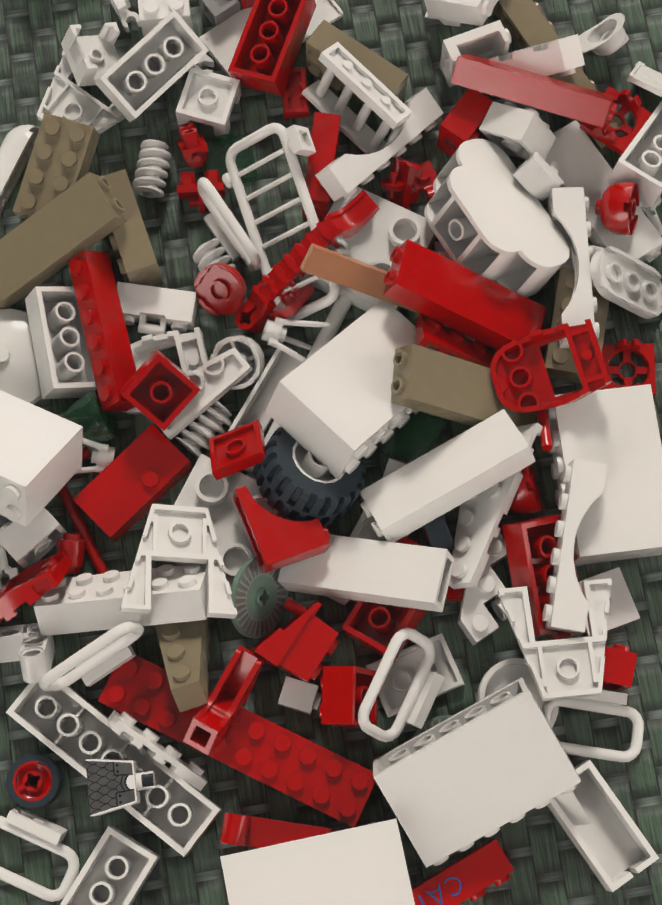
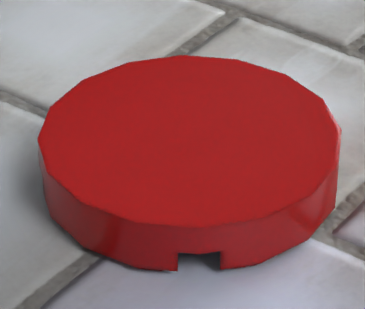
M210 264L199 272L195 279L194 289L196 288L197 301L206 311L213 315L233 314L245 301L246 285L244 279L235 268L228 264Z

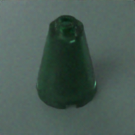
M97 389L91 390L58 415L83 426V438L100 443L112 441L119 437V427L115 414L110 415L109 411H102Z

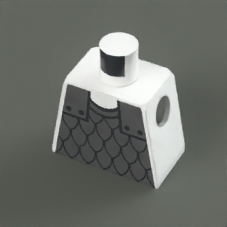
M85 760L90 816H100L140 803L139 790L154 789L156 787L154 771L138 773L136 761Z

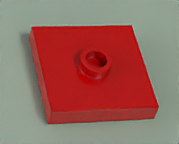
M259 420L209 439L212 474L216 481L262 463L266 451L263 429Z

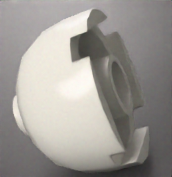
M242 335L229 336L215 345L210 360L235 347L254 369L231 388L232 390L244 389L254 384L263 373L265 366L264 353L260 345L252 338Z

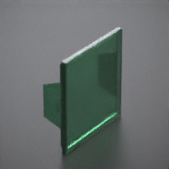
M233 133L214 136L211 141H206L209 151L206 152L207 159L203 164L204 171L218 170L221 182H223L222 175L228 172L225 162L228 149L235 142L248 136L249 133L237 136ZM251 146L236 156L235 161L239 172L255 163ZM254 169L241 177L242 183L258 181L257 170Z
M412 412L409 415V421L401 429L395 427L393 435L382 444L378 451L395 458L401 463L408 464L429 452L447 423L422 413L415 415Z

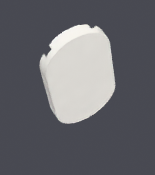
M613 246L600 249L594 253L590 263V273L593 284L602 297L645 319L657 317L662 313V283L660 281L662 277L655 268Z

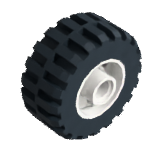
M282 427L274 431L265 446L266 452L262 463L255 466L257 486H261L259 491L263 498H267V504L272 510H278L281 517L284 519L288 517L293 521H310L319 518L322 526L331 525L332 522L339 521L347 513L360 495V491H362L365 484L364 478L366 477L365 467L362 466L364 463L361 458L359 459L360 464L352 473L348 474L345 472L337 479L327 470V466L322 465L315 459L310 450L307 451Z

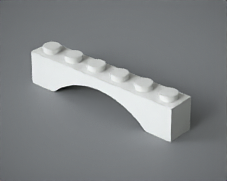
M424 88L404 102L413 111L409 119L394 130L392 129L387 141L377 152L364 155L344 154L315 175L333 201L344 197L345 200L352 197L359 191L356 186L359 184L363 186L375 177L373 174L375 170L380 172L391 164L389 159L392 156L393 158L399 157L407 150L406 144H414L423 137L421 135L423 130L426 133L438 124L436 119L443 114V111L427 88Z
M584 187L551 188L548 196L549 216L569 245L574 267V289L571 301L561 314L557 325L568 323L569 327L586 324L585 320L590 319L598 339L600 333L599 323L594 320V313L597 312V298L592 295V287L595 286L590 273L593 247L588 246V237L591 236V222L586 221V213L589 211V198L584 196ZM567 337L558 340L559 349L570 348Z
M574 458L568 466H564L562 482H566L565 492L560 494L558 509L562 510L561 521L557 520L554 530V536L558 537L557 548L552 550L550 564L554 565L553 576L548 578L546 587L547 593H550L549 604L544 606L542 616L543 621H546L545 629L574 634L585 633L589 603L581 591L575 573L573 560L574 542L578 526L585 512L594 500L604 492L608 464Z

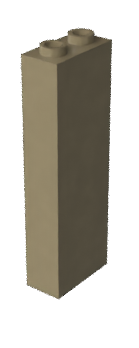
M91 172L87 173L0 239V309L10 308L29 294L35 286H40L67 266L69 259L83 250L90 249L127 221L123 214V205L111 194V185L104 176Z
M413 343L395 349L391 403L472 427L503 409L516 427L535 423L536 411L530 413L515 412L501 403L492 381L490 368Z

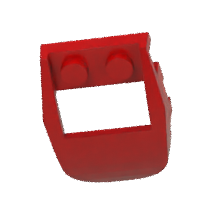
M586 319V324L569 327L568 323L549 329H537L529 332L530 335L518 341L513 340L502 346L495 353L490 366L492 381L501 403L512 411L530 413L574 403L612 383L591 320ZM567 337L583 388L555 397L540 347Z
M63 550L26 567L1 587L0 624L3 618L8 622L18 614L15 610L17 607L25 602L29 606L32 605L43 594L60 584L73 563Z

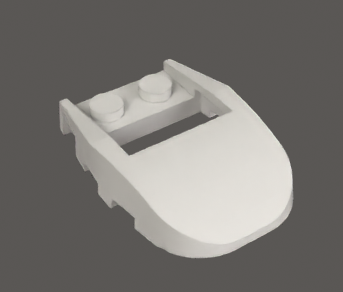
M199 327L194 328V332L180 334L178 330L168 331L167 334L155 336L149 334L142 336V340L130 345L136 371L156 348L161 351L176 346L184 373L189 370L193 371L209 361L203 333ZM136 407L125 412L134 415L143 414Z

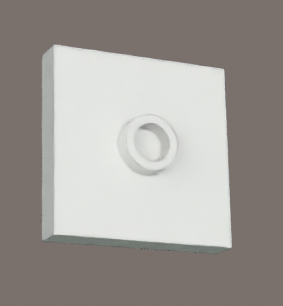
M619 567L578 582L583 593V581L612 579L607 631L640 619ZM588 620L586 621L585 629L587 637L590 636Z

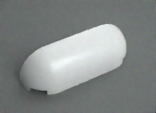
M20 125L13 128L6 135L0 146V215L31 156L39 131L37 126Z

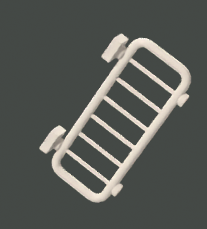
M279 123L267 124L235 142L226 153L225 162L228 172L222 175V180L227 188L234 189L250 240L261 257L260 270L262 276L267 275L273 269L270 267L265 252L266 248L307 227H310L312 231L319 222L296 155L308 157L316 153L309 129L295 124L287 129ZM275 133L279 136L283 148L240 172L238 171L235 161L238 153ZM285 153L291 172L247 196L241 177ZM293 177L299 197L255 220L249 200ZM301 202L307 222L263 244L257 224ZM333 250L334 252L352 258L350 250ZM312 276L296 284L293 288L290 287L284 290V292L300 289L320 279V277ZM328 281L330 289L326 296L301 307L294 316L286 319L301 320L330 306L339 296L340 285ZM279 296L275 298L274 302L276 305L281 301V298Z

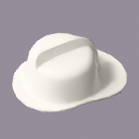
M622 13L610 15L598 25L579 35L582 54L592 51L597 55L606 56L616 52L627 43L629 38L623 28L625 16Z

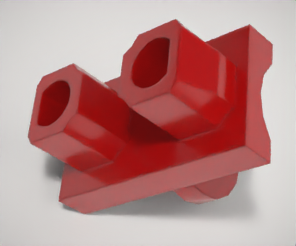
M193 122L179 125L178 129L181 138L176 139L178 148L186 163L190 167L198 168L206 162V152L209 151L202 134L197 132Z
M395 157L389 179L381 180V188L387 190L386 197L388 201L408 210L411 203L418 202L419 192L417 188L413 187V181L422 177L423 167L417 163L408 162L401 157Z
M205 171V178L212 183L220 196H225L224 183L221 182L219 171ZM181 172L180 185H177L179 199H189L190 207L199 206L200 213H206V205L197 189L195 172Z

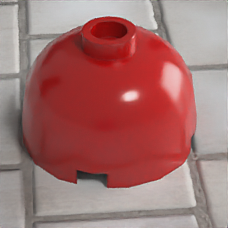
M632 182L615 183L603 192L601 199H597L595 213L600 215L601 223L606 230L618 235L634 234L638 221V215H635L636 206H639L640 202L638 184Z
M531 464L521 470L523 478L510 506L511 511L521 515L542 511L540 492L535 482L537 479Z

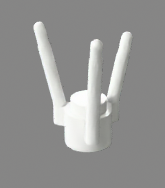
M275 317L274 321L267 319L261 340L267 341V345L276 347L304 362L306 361L305 357L281 343L285 341L307 350H311L312 346L286 336L287 328L283 327V325L328 328L330 324L328 322L290 320Z
M83 438L82 444L84 445H82V449L84 447L89 449L90 453H92L91 463H96V466L81 467L75 474L101 473L114 460L115 447Z

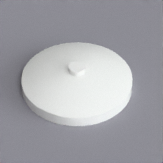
M0 309V390L30 404H35L42 399L28 314L15 309Z

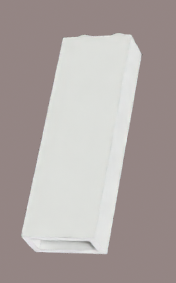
M577 120L554 132L553 134L556 136V139L545 161L548 165L555 161L561 168L558 176L564 181V184L560 187H584V196L589 198V211L586 213V221L591 222V236L589 239L594 246L603 248L613 246L642 262L645 260L651 262L661 254L662 237L639 206H636L635 215H638V221L633 235L611 233L602 225L600 215H596L595 205L597 199H601L603 192L613 185L607 181L613 170L585 131L579 128L580 124Z
M503 409L360 491L364 502L360 505L368 518L373 516L376 520L371 525L378 537L385 536L388 542H396L536 461L529 444Z
M330 535L331 540L325 553L282 567L278 577V582L287 591L443 612L454 558L448 549Z

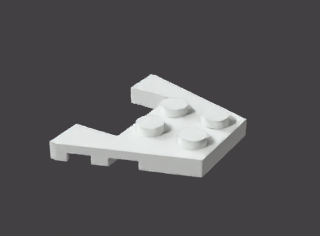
M63 50L61 62L54 71L55 76L51 86L47 88L38 110V120L42 122L45 112L93 126L99 134L124 120L125 117L113 103L107 107L71 81L74 75Z

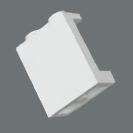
M500 20L443 40L439 67L449 87L456 85L450 82L458 56L468 53L488 59L509 53V44L512 41L511 35L507 28L504 29Z

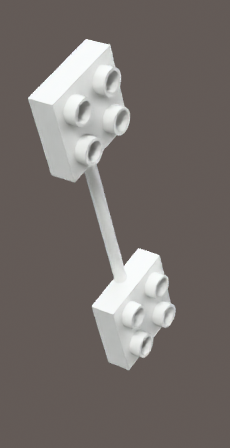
M357 187L359 191L349 199L345 200L344 197H341L334 201L328 214L346 206L364 189ZM364 190L380 209L357 234L348 239H344L341 235L337 238L340 244L338 249L350 250L353 259L388 271L392 265L390 256L396 246L400 247L409 239L430 250L436 235L428 225L425 217ZM331 244L328 246L329 250L333 251L336 249ZM306 273L304 277L299 275V280L304 281L314 275ZM320 278L311 283L313 287L326 293L329 292L328 280ZM340 285L339 296L325 321L330 326L328 328H321L306 360L336 336L351 305L367 312L380 299ZM390 303L396 310H400V306ZM275 420L264 438L265 446L274 431L281 427ZM200 454L174 505L208 508L217 538L218 552L222 556L225 577L229 581L231 588L241 566L255 556L233 501L235 489L247 486L250 494L261 507L275 516L283 517L279 515L280 512L278 510L271 509L267 504V498L262 497L259 491L261 486H257L255 479V466L253 471H247L246 475L237 472L216 481L212 474L211 458ZM165 561V562H167V563H169V564H171V565H173V566H180V565H185V564H187V563H185V562H170V561Z

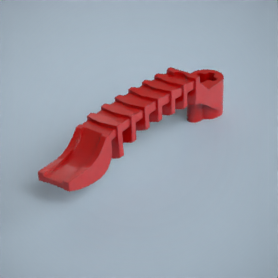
M364 190L346 206L328 214L322 222H318L310 233L307 232L305 234V238L299 244H294V248L288 254L285 253L283 259L277 265L274 264L272 266L273 269L262 277L263 280L257 286L254 285L252 287L253 291L250 298L235 313L234 320L237 327L251 334L261 333L270 316L269 314L277 306L274 302L277 296L284 298L286 296L284 289L287 286L293 288L296 285L294 279L298 275L302 277L306 275L300 266L311 244L313 243L324 248L331 244L338 249L340 244L337 238L340 235L344 239L351 238L372 219L380 208Z

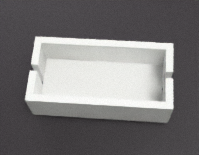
M585 760L574 767L581 782L576 784L577 787L573 792L591 823L573 826L555 797L551 798V802L547 806L605 890L614 892L633 878L631 872L640 873L658 860L659 857L591 760Z

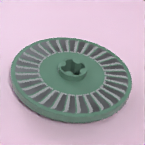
M256 556L250 558L241 566L231 587L232 602L234 608L237 609V616L235 619H231L232 623L241 635L253 639L265 637L275 629L284 614L285 607L283 605L288 598V591L278 582L281 568L263 574Z

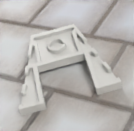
M152 504L120 612L149 614L151 610V560L206 564V617L235 619L237 609L234 608L230 584L225 577L222 556L218 552L217 538L208 508Z
M611 578L582 582L583 595L589 603L587 614L589 637L535 642L527 586L498 590V596L542 701L601 695L605 664V643L607 641V621L610 608V587L612 585Z

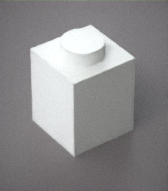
M286 676L278 705L311 715L312 709L318 710L322 694L317 693L319 686Z

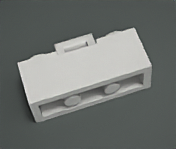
M118 282L117 290L125 324L134 325L135 322H139L138 333L161 335L166 333L167 326L171 327L173 331L178 330L179 332H186L187 329L194 330L198 308L197 292ZM146 321L160 323V325L146 323Z

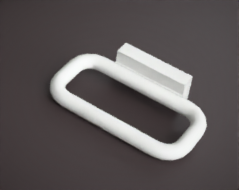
M201 177L197 182V189L204 204L211 212L204 217V222L215 238L220 239V245L225 248V252L230 256L232 262L241 257L251 270H258L261 267V257L256 247L212 183L207 178Z
M127 621L113 627L45 673L39 680V687L44 691H58L68 687L80 678H82L86 686H92L136 656L130 644L142 636L144 627L140 623Z
M411 628L401 629L392 637L358 711V724L367 735L379 741L389 742L401 734L405 724L422 729L445 678L436 672L430 671L435 659V647L428 637ZM408 639L423 648L424 657L392 727L389 730H383L370 722L369 714L402 642Z
M602 690L599 696L548 700L542 704L541 710L549 724L552 710L555 707L622 716L632 721V738L628 750L619 751L560 742L566 754L615 762H630L641 751L644 721L636 709L625 706L627 705L628 696L626 693Z
M20 807L10 810L7 818L0 816L1 829L60 855L68 862L66 874L60 887L56 890L48 889L1 866L0 880L46 901L54 902L63 899L74 883L80 867L79 857L76 852L69 846L61 843L68 829Z

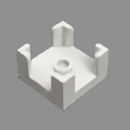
M116 22L105 23L99 35L78 36L82 28L80 24L69 26L61 45L78 87L96 85L94 82L120 59L114 46L120 34Z
M191 67L176 109L178 126L192 120L213 126L214 135L227 139L230 130L229 117L234 102L238 104L241 97L240 80Z

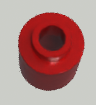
M63 533V538H57L56 553L63 550L73 562L67 573H80V567L83 566L85 540L80 539V534Z

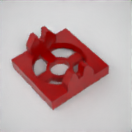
M609 86L604 93L615 96L613 103L622 105L614 115L621 119L622 126L613 128L607 122L602 128L582 122L579 128L622 156L652 113L641 107L642 102L638 95L634 98L630 96L631 92L629 89L622 90L620 93ZM628 111H631L635 118L634 128L626 124L624 116ZM621 131L627 136L619 138L616 136V133Z
M622 339L616 343H603L602 355L609 375H617L623 381V385L618 386L611 379L612 383L602 387L601 390L632 386V380L637 375H647L643 384L637 383L634 386L651 384L652 394L655 397L654 344H641V341L638 339L630 342L627 339ZM622 352V362L618 366H609L612 357ZM631 352L641 356L646 366H637L632 362ZM624 364L632 366L634 375L629 378L622 376L620 367Z

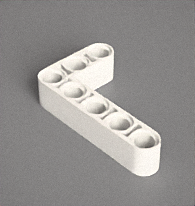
M38 623L0 627V663L20 661L23 681L26 683H38L40 678L51 670L55 656L53 635L41 636Z

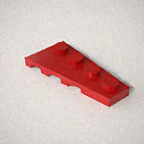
M422 313L417 316L415 327L419 346L427 348L430 345L437 348L435 351L447 355L450 353L456 358L490 368L495 353L488 350L482 342L478 340L472 341L465 337L463 333L453 328L450 329Z

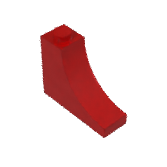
M247 486L235 489L233 501L263 574L325 553L331 539L327 527L321 525L319 518L310 521H292L280 518L261 507L252 497Z

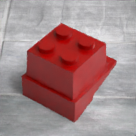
M288 597L283 607L296 616L282 628L276 631L273 630L251 647L250 651L265 659L264 662L269 666H277L298 680L308 682L309 679L315 680L323 668L320 662L324 656H330L339 642L336 640V637L339 633L315 616L322 605L321 603L315 602L304 607Z

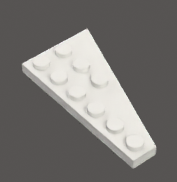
M539 423L518 426L517 429L531 448L535 437L541 435L543 426ZM521 470L460 505L452 553L454 564L449 581L451 588L477 587L490 556L487 552L492 539L497 538L501 530L498 525L502 515H507L523 478Z

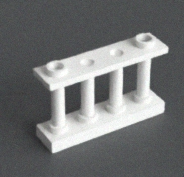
M336 42L321 52L318 58L327 67L321 81L318 80L304 89L302 95L321 113L341 115L340 130L365 154L377 152L385 144L384 138L390 128L393 130L409 119L413 111L339 42ZM334 76L345 84L339 98L328 89ZM353 93L364 102L358 115L347 106ZM372 110L383 120L376 133L365 123Z

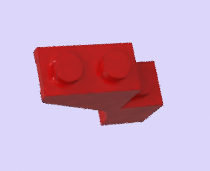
M241 645L236 649L209 697L208 703L193 717L183 742L206 755H209L222 742L231 719L247 702L265 661L263 657Z

